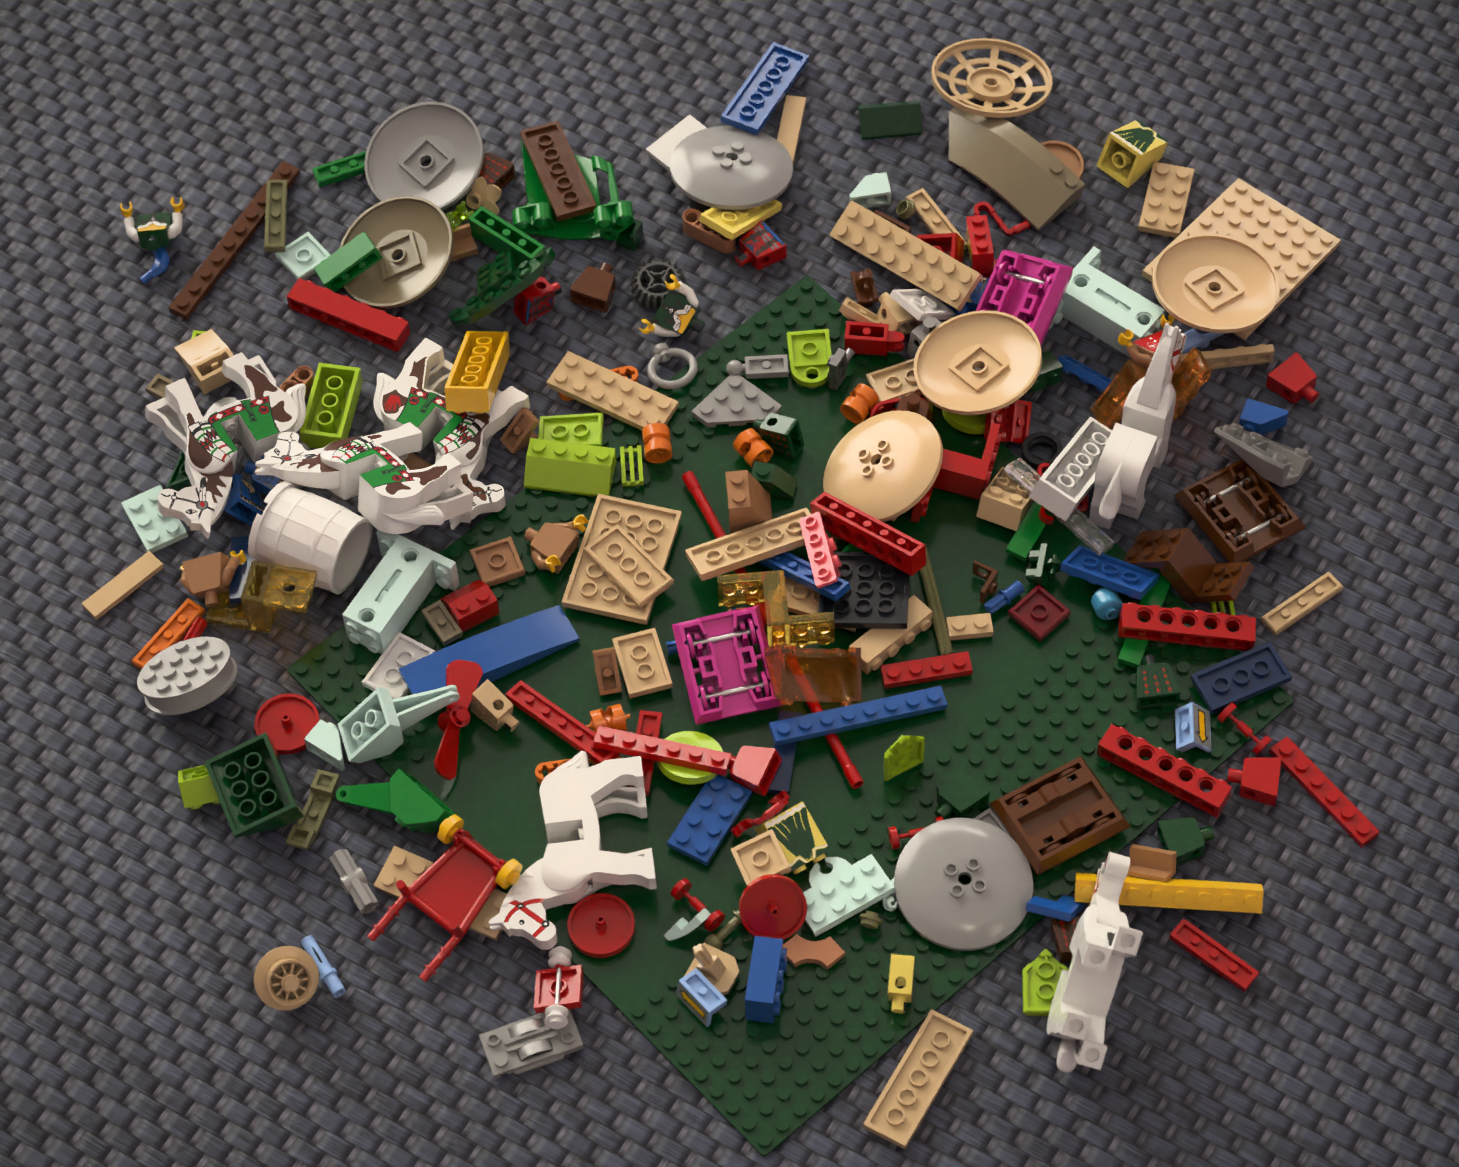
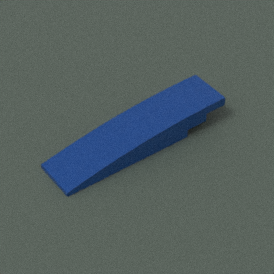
M558 605L508 622L443 648L399 668V674L411 695L445 687L447 665L455 660H466L475 662L482 668L483 674L476 688L478 689L487 679L490 682L498 680L580 641V638L562 608Z

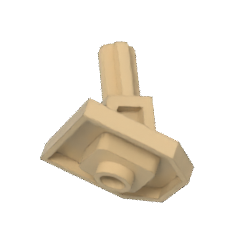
M706 943L694 946L692 951L695 958L685 975L697 968L722 995L728 994L740 975L735 957Z

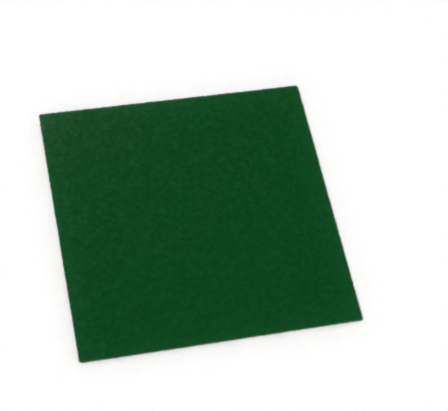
M803 277L696 358L698 369L696 376L690 383L677 389L658 387L654 390L679 402V407L666 424L670 430L672 457L670 460L663 463H651L645 459L643 436L640 429L618 419L603 429L602 447L615 448L617 461L609 496L682 511V518L665 568V572L674 580V584L655 598L647 625L562 607V599L585 531L581 532L578 530L580 544L559 574L537 568L531 558V542L524 539V534L529 527L539 531L546 522L552 524L571 522L581 514L589 521L597 497L525 488L507 501L501 511L490 514L439 553L456 562L460 584L456 589L458 590L478 579L480 580L470 555V550L511 536L526 575L490 587L498 600L500 614L463 632L462 637L444 646L421 612L422 609L439 601L440 598L454 592L449 588H442L436 582L401 633L437 652L500 625L560 605L580 641L491 682L505 697V694L521 680L585 726L591 722L589 711L597 709L606 711L608 706L621 704L623 713L625 715L630 714L631 717L626 722L627 732L636 733L640 710L662 712L660 739H665L677 732L696 731L712 737L719 743L723 752L731 753L735 757L742 746L773 748L774 741L769 730V723L778 721L779 710L799 712L802 715L812 714L766 629L765 633L783 706L699 725L695 724L679 654L676 653L669 656L666 641L675 640L672 624L727 612L729 608H748L753 606L734 570L701 581L687 559L686 549L716 538L695 499L683 482L682 475L685 472L693 471L726 535H729L725 472L748 470L752 473V468L744 460V457H741L733 448V443L740 433L752 428L754 422L740 426L717 424L716 427H706L692 416L691 411L729 376L726 366L730 361L738 360L745 364V357L787 354L788 377L746 379V372H742L740 376L782 405V411L779 415L795 418L799 421L804 441V447L794 461L774 451L771 459L768 461L769 464L777 465L797 479L793 500L770 496L772 519L806 507L811 513L810 503L824 492L823 478L829 457L842 438L858 425L850 422L843 416L840 411L841 404L850 396V393L857 384L862 383L870 387L866 380V374L905 362L906 360L897 352H887V356L854 354L849 361V365H847V376L837 391L829 388V380L821 386L812 388L796 383L790 373L787 332L829 329L831 354L835 355L839 348L845 350L846 321H855L844 317L842 312L839 311L842 304L811 277ZM689 364L667 381H674L684 377L689 371ZM813 373L807 375L809 379H815L818 377L816 374ZM932 404L935 416L934 427L940 435L943 449L982 459L987 442L984 439V434H968L957 430L946 421L942 409ZM870 410L869 415L866 417L865 420L869 419V416L871 415ZM1001 443L999 444L989 484L1002 467L1013 468L1019 473L1036 477V473L1029 469ZM637 445H641L644 485L622 487L620 447L624 446V449H628V446L637 448ZM629 454L625 455L626 481H631ZM633 454L635 480H639L638 455ZM933 487L926 515L920 517L919 523L910 521L913 507L899 515L894 522L891 520L884 522L926 544L945 622L946 617L987 613L984 604L980 603V591L987 580L972 574L974 560L998 570V587L993 595H989L985 603L996 596L999 590L1006 589L1016 580L1020 581L1024 586L1025 591L1011 600L1010 605H1004L991 614L993 636L950 641L953 653L969 652L973 669L972 675L885 689L880 668L866 674L849 658V646L871 628H856L855 632L844 628H818V620L772 607L773 597L783 575L758 562L744 566L823 711L941 686L948 703L947 709L836 733L850 760L856 766L864 781V784L857 789H852L825 736L798 741L789 790L790 798L787 799L789 803L774 816L776 817L803 801L830 850L824 853L826 855L825 858L840 857L853 865L872 854L890 881L894 878L899 856L911 839L909 837L899 839L900 849L892 850L888 837V827L895 826L898 835L908 833V830L925 828L935 823L936 815L934 811L940 807L937 803V792L957 765L990 791L989 803L968 817L973 819L987 809H992L990 802L1082 755L1126 818L1130 827L1040 875H1037L1030 865L1033 876L1032 898L1037 896L1057 901L1063 895L1070 896L1074 892L1076 873L1095 874L1098 872L1102 862L1105 863L1109 852L1119 854L1181 800L1097 756L1098 744L1111 724L1123 727L1128 733L1144 738L1149 744L1165 749L1170 755L1186 760L1189 765L1197 769H1203L1209 775L1251 740L1250 737L1247 738L1236 728V724L1229 717L1221 723L1217 719L1223 711L1221 710L1214 714L1210 713L1211 752H1206L1197 746L1184 752L1176 749L1175 709L1193 702L1209 711L1190 679L1191 674L1241 654L1239 650L1149 641L1144 656L1155 655L1157 663L1166 662L1169 664L1180 689V699L1178 704L1137 709L1135 683L1137 668L1118 663V657L1126 639L1118 637L1119 615L1112 620L1100 619L1096 615L1091 603L1092 596L1096 590L1103 586L1091 584L1087 580L1072 577L1062 571L1056 573L1054 577L1050 576L1048 589L1045 590L1071 610V615L1041 642L1008 616V611L1038 585V583H1029L1025 576L1028 568H1037V565H1031L1029 555L1024 562L1005 552L1016 531L976 517L980 503L978 499ZM1074 512L1066 521L1053 513V523L1046 524L1032 549L1038 550L1041 547V543H1047L1049 545L1048 550L1053 555H1058V560L1061 562L1079 545L1122 561L1127 554L1082 513ZM826 531L829 538H831L830 532ZM834 539L837 545V550H834V552H842L851 543ZM806 545L787 551L810 563ZM978 568L982 573L988 575L985 570ZM919 570L913 576L910 575L909 598L915 595L929 608ZM1170 590L1168 591L1163 605L1164 608L1179 607L1183 610L1193 611ZM1118 592L1123 603L1134 602L1139 605V599H1132L1128 595ZM1161 621L1163 624L1169 625L1167 622ZM933 622L926 631H921L917 634L910 644L902 646L895 656L887 658L882 665L941 656ZM344 625L288 668V673L339 723L374 692L364 687L362 681L382 654L378 652L373 653L366 646L350 641ZM655 628L673 688L629 699L617 659L622 692L600 696L592 651L614 647L612 638ZM748 635L750 646H753L755 655L759 654L757 644L752 645ZM696 657L692 658L693 669L698 668ZM760 659L756 661L758 665L757 674L761 683L760 672L764 670ZM699 673L695 674L697 685H702ZM1278 686L1235 704L1237 709L1232 715L1239 721L1242 720L1253 730V734L1256 736L1292 705L1293 697ZM470 702L467 709L470 713V721L468 725L459 730L457 773L452 780H445L438 775L434 766V760L444 734L439 728L437 720L438 716L446 711V706L403 730L404 743L390 755L373 759L390 777L399 768L417 778L464 820L462 829L469 831L472 837L498 859L505 861L515 859L522 864L520 873L522 875L531 865L544 858L548 844L540 799L541 784L536 780L535 768L543 762L572 759L580 751L514 704L512 716L519 721V724L510 732L504 726L497 731L470 710ZM901 735L923 736L925 738L924 762L885 781L883 779L885 752ZM1121 747L1124 750L1129 749L1128 747ZM625 754L619 755L621 758L632 757L630 755ZM1147 757L1141 758L1142 760H1149ZM655 761L650 794L645 796L648 818H639L625 813H613L598 819L602 851L628 854L652 848L657 889H648L635 884H613L593 893L612 894L621 898L629 905L635 920V932L629 945L620 953L606 958L590 957L577 950L569 938L567 928L568 916L576 903L545 910L546 918L556 928L557 944L555 946H563L571 951V962L574 965H582L584 975L763 1157L768 1156L925 1021L931 1009L936 1011L1045 917L1044 915L1027 912L1020 926L1006 939L993 946L971 951L948 949L928 941L909 925L902 915L899 906L894 911H888L883 907L882 900L816 937L804 921L795 934L783 940V944L796 934L809 941H821L831 937L845 952V956L828 970L816 963H804L794 967L787 960V970L783 976L784 989L783 994L780 995V1014L775 1015L774 1023L746 1020L745 995L755 936L750 934L744 925L740 923L723 940V946L720 949L735 957L740 975L730 992L723 995L727 999V1004L712 1015L711 1024L706 1027L676 995L678 981L684 977L695 958L692 951L693 947L703 944L708 935L717 934L734 917L732 912L739 909L740 897L747 884L732 854L731 848L758 836L755 828L760 825L745 830L738 838L730 830L708 866L667 847L668 840L705 783L682 784L673 781L662 773L657 761ZM1164 767V768H1161V769L1164 770V771H1168V770H1169L1168 768H1165V767ZM730 769L727 770L726 776L721 775L735 782L730 775ZM543 771V777H546L548 772ZM1181 778L1183 781H1190L1187 778ZM752 791V797L733 827L747 818H761L763 813L772 807L768 801L776 794L766 793L764 797ZM950 815L947 819H952L954 817ZM1089 827L1085 828L1084 834L1089 832ZM824 858L817 863L820 865L821 873L828 874L833 869L827 867ZM811 860L805 864L807 867L805 870L796 875L792 871L788 874H783V876L794 880L802 891L805 892L811 888L809 874L815 864ZM961 875L958 878V881L963 885L971 883V879L966 875ZM687 878L692 883L688 893L692 897L696 896L711 914L716 910H720L725 914V919L712 932L704 928V920L692 932L668 941L664 935L676 922L683 917L689 923L699 913L689 904L690 900L685 896L680 900H675L670 895L673 887L680 880ZM497 885V887L506 894H508L509 890L513 886L511 885L508 888L503 889L502 887ZM866 911L878 913L879 918L883 920L882 924L878 926V929L864 927L860 925V914H865ZM891 954L915 956L911 1003H906L905 1013L892 1012V1001H888Z

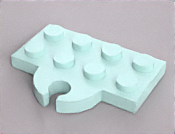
M872 854L853 865L840 857L825 858L826 865L833 869L830 873H821L818 863L810 871L809 882L811 888L803 892L807 902L805 922L816 937L893 894L895 887Z

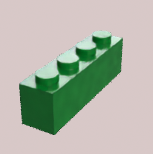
M480 206L468 218L472 236L499 253H506L511 250L515 255L517 265L524 261L529 262L535 258L534 256L537 252L545 249L543 244L483 206Z

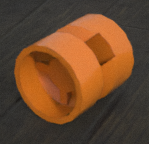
M857 384L850 393V396L841 404L840 411L850 422L860 424L869 415V410L873 409L876 403L879 402L878 394L865 384Z
M652 423L645 426L642 430L645 459L651 463H663L670 460L672 457V446L669 427L663 423Z

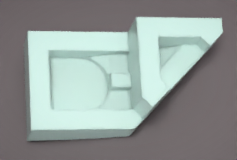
M704 908L689 923L682 917L664 937L669 941L685 936L696 929L711 913Z

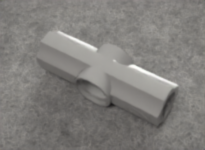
M347 849L335 851L329 859L339 875L344 891L348 896L352 897L361 914L373 912L379 904L369 887L364 872L360 867L356 866Z

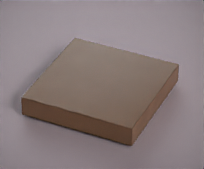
M511 536L470 550V555L480 580L488 584L489 587L526 575Z

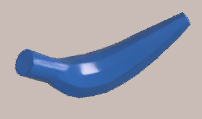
M159 247L157 250L152 251L155 258L154 264L147 273L140 277L143 284L162 275L167 270L170 261L169 254L164 247Z

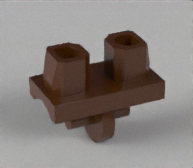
M871 268L861 272L851 271L850 277L857 303L867 308L872 307L874 302H879Z

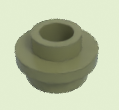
M901 200L896 207V213L903 220L912 217L915 212V203L911 200Z
M866 911L865 914H860L859 916L861 919L860 925L870 929H878V926L883 921L879 918L878 913Z

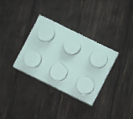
M161 485L121 502L146 551L151 553L188 537L187 531L180 519L165 517L159 513L157 506L159 493L163 490Z

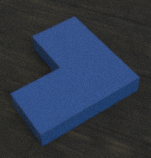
M1063 895L1057 901L1034 896L1027 902L1026 910L1069 922L1085 907V903L1075 902L1074 897Z

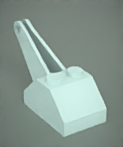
M448 685L396 699L391 698L389 689L378 687L338 723L349 762L362 763L390 755L404 743L403 730L459 700L460 696L457 692V687L455 685Z

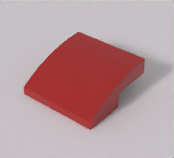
M1017 400L1002 409L986 413L984 439H988L993 422L1000 424L998 432L1002 433L1000 442L1023 444L1026 437L1029 436L1032 402Z

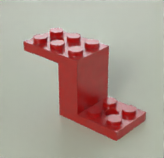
M992 422L982 459L943 449L942 464L938 476L926 495L914 505L910 521L919 523L920 517L926 515L933 487L980 500L981 493L988 487L1002 433H998L1000 424Z

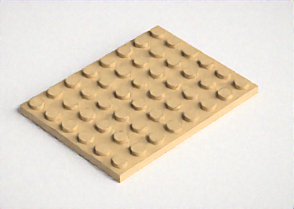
M1239 178L1174 240L1176 241L1195 234L1213 233L1238 238L1257 248L1272 263L1279 278L1280 291L1273 311L1340 245L1341 241ZM1158 256L1142 271V276L1151 282L1154 264ZM1209 288L1212 291H1219L1217 288ZM1262 322L1252 328L1233 333L1246 340Z

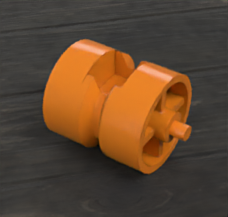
M753 428L746 429L734 440L733 448L741 457H744V460L752 469L754 461L768 463L773 455V449L762 440V437Z
M621 704L608 706L606 711L603 709L589 711L591 722L586 726L595 733L599 726L627 731L626 722L631 717L630 714L625 715L623 713Z

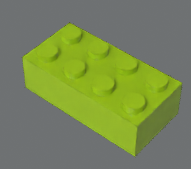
M326 363L318 364L306 407L305 421L299 432L301 442L305 443L309 448H323L331 442L348 438L363 384L360 368Z

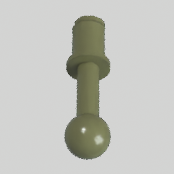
M739 909L732 912L734 917L717 934L708 935L704 943L720 950L723 946V940L742 923Z

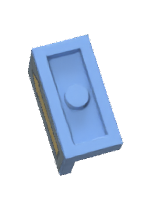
M1193 702L1175 709L1176 749L1184 752L1197 746L1206 752H1211L1210 711Z
M697 968L678 981L676 995L708 1027L711 1024L712 1015L727 1004V999Z

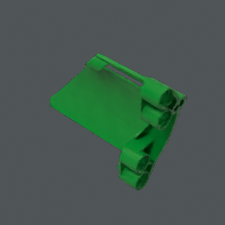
M521 140L527 205L512 211L514 227L525 234L555 239L590 240L603 238L613 241L619 238V233L634 222L632 202L619 200L612 163L599 156H591V159L575 154V159L597 207L593 209L594 212L557 221ZM596 170H601L608 175L611 199L608 204L600 205Z

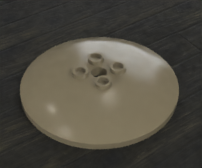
M398 196L381 201L363 212L349 227L339 247H343L362 232H365L370 237L383 258L346 284L344 288L350 296L360 303L364 302L372 308L390 309L407 305L419 299L438 283L450 263L454 247V235L447 216L437 205L421 197ZM403 253L401 259L395 260L398 254Z

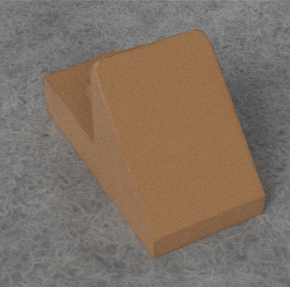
M527 407L521 408L500 438V441L512 454H516L529 445L530 438H538L534 430L540 421Z
M610 647L592 651L600 696L622 692L615 648Z

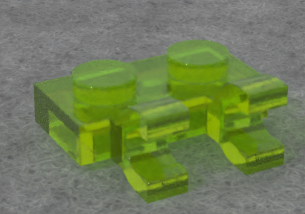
M464 200L456 206V210L453 213L448 212L446 214L452 230L474 213L465 207L466 202Z

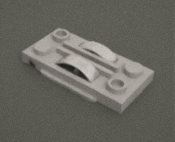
M568 1009L569 1013L567 1016L568 1024L561 1029L548 1027L544 1022L546 1017L544 1012L480 1034L479 1038L494 1079L500 1078V1075L504 1073L518 1075L562 1060L564 1055L584 1049L570 1009Z

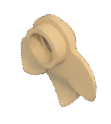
M478 177L475 179L472 190L466 197V203L471 209L477 210L480 206H483L497 215L500 211L495 202L500 199L502 191L496 185H487L484 177Z

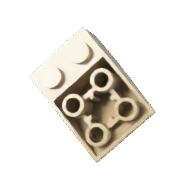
M212 329L174 348L204 395L232 381L222 373L223 360L234 355Z
M1002 467L982 493L976 517L1017 531L1034 501L1029 496L1038 480L1032 475L1019 473L1013 468Z

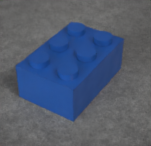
M755 936L745 995L746 1020L774 1023L775 1015L780 1014V995L783 994V976L787 970L788 960L786 959L787 948H783V939Z

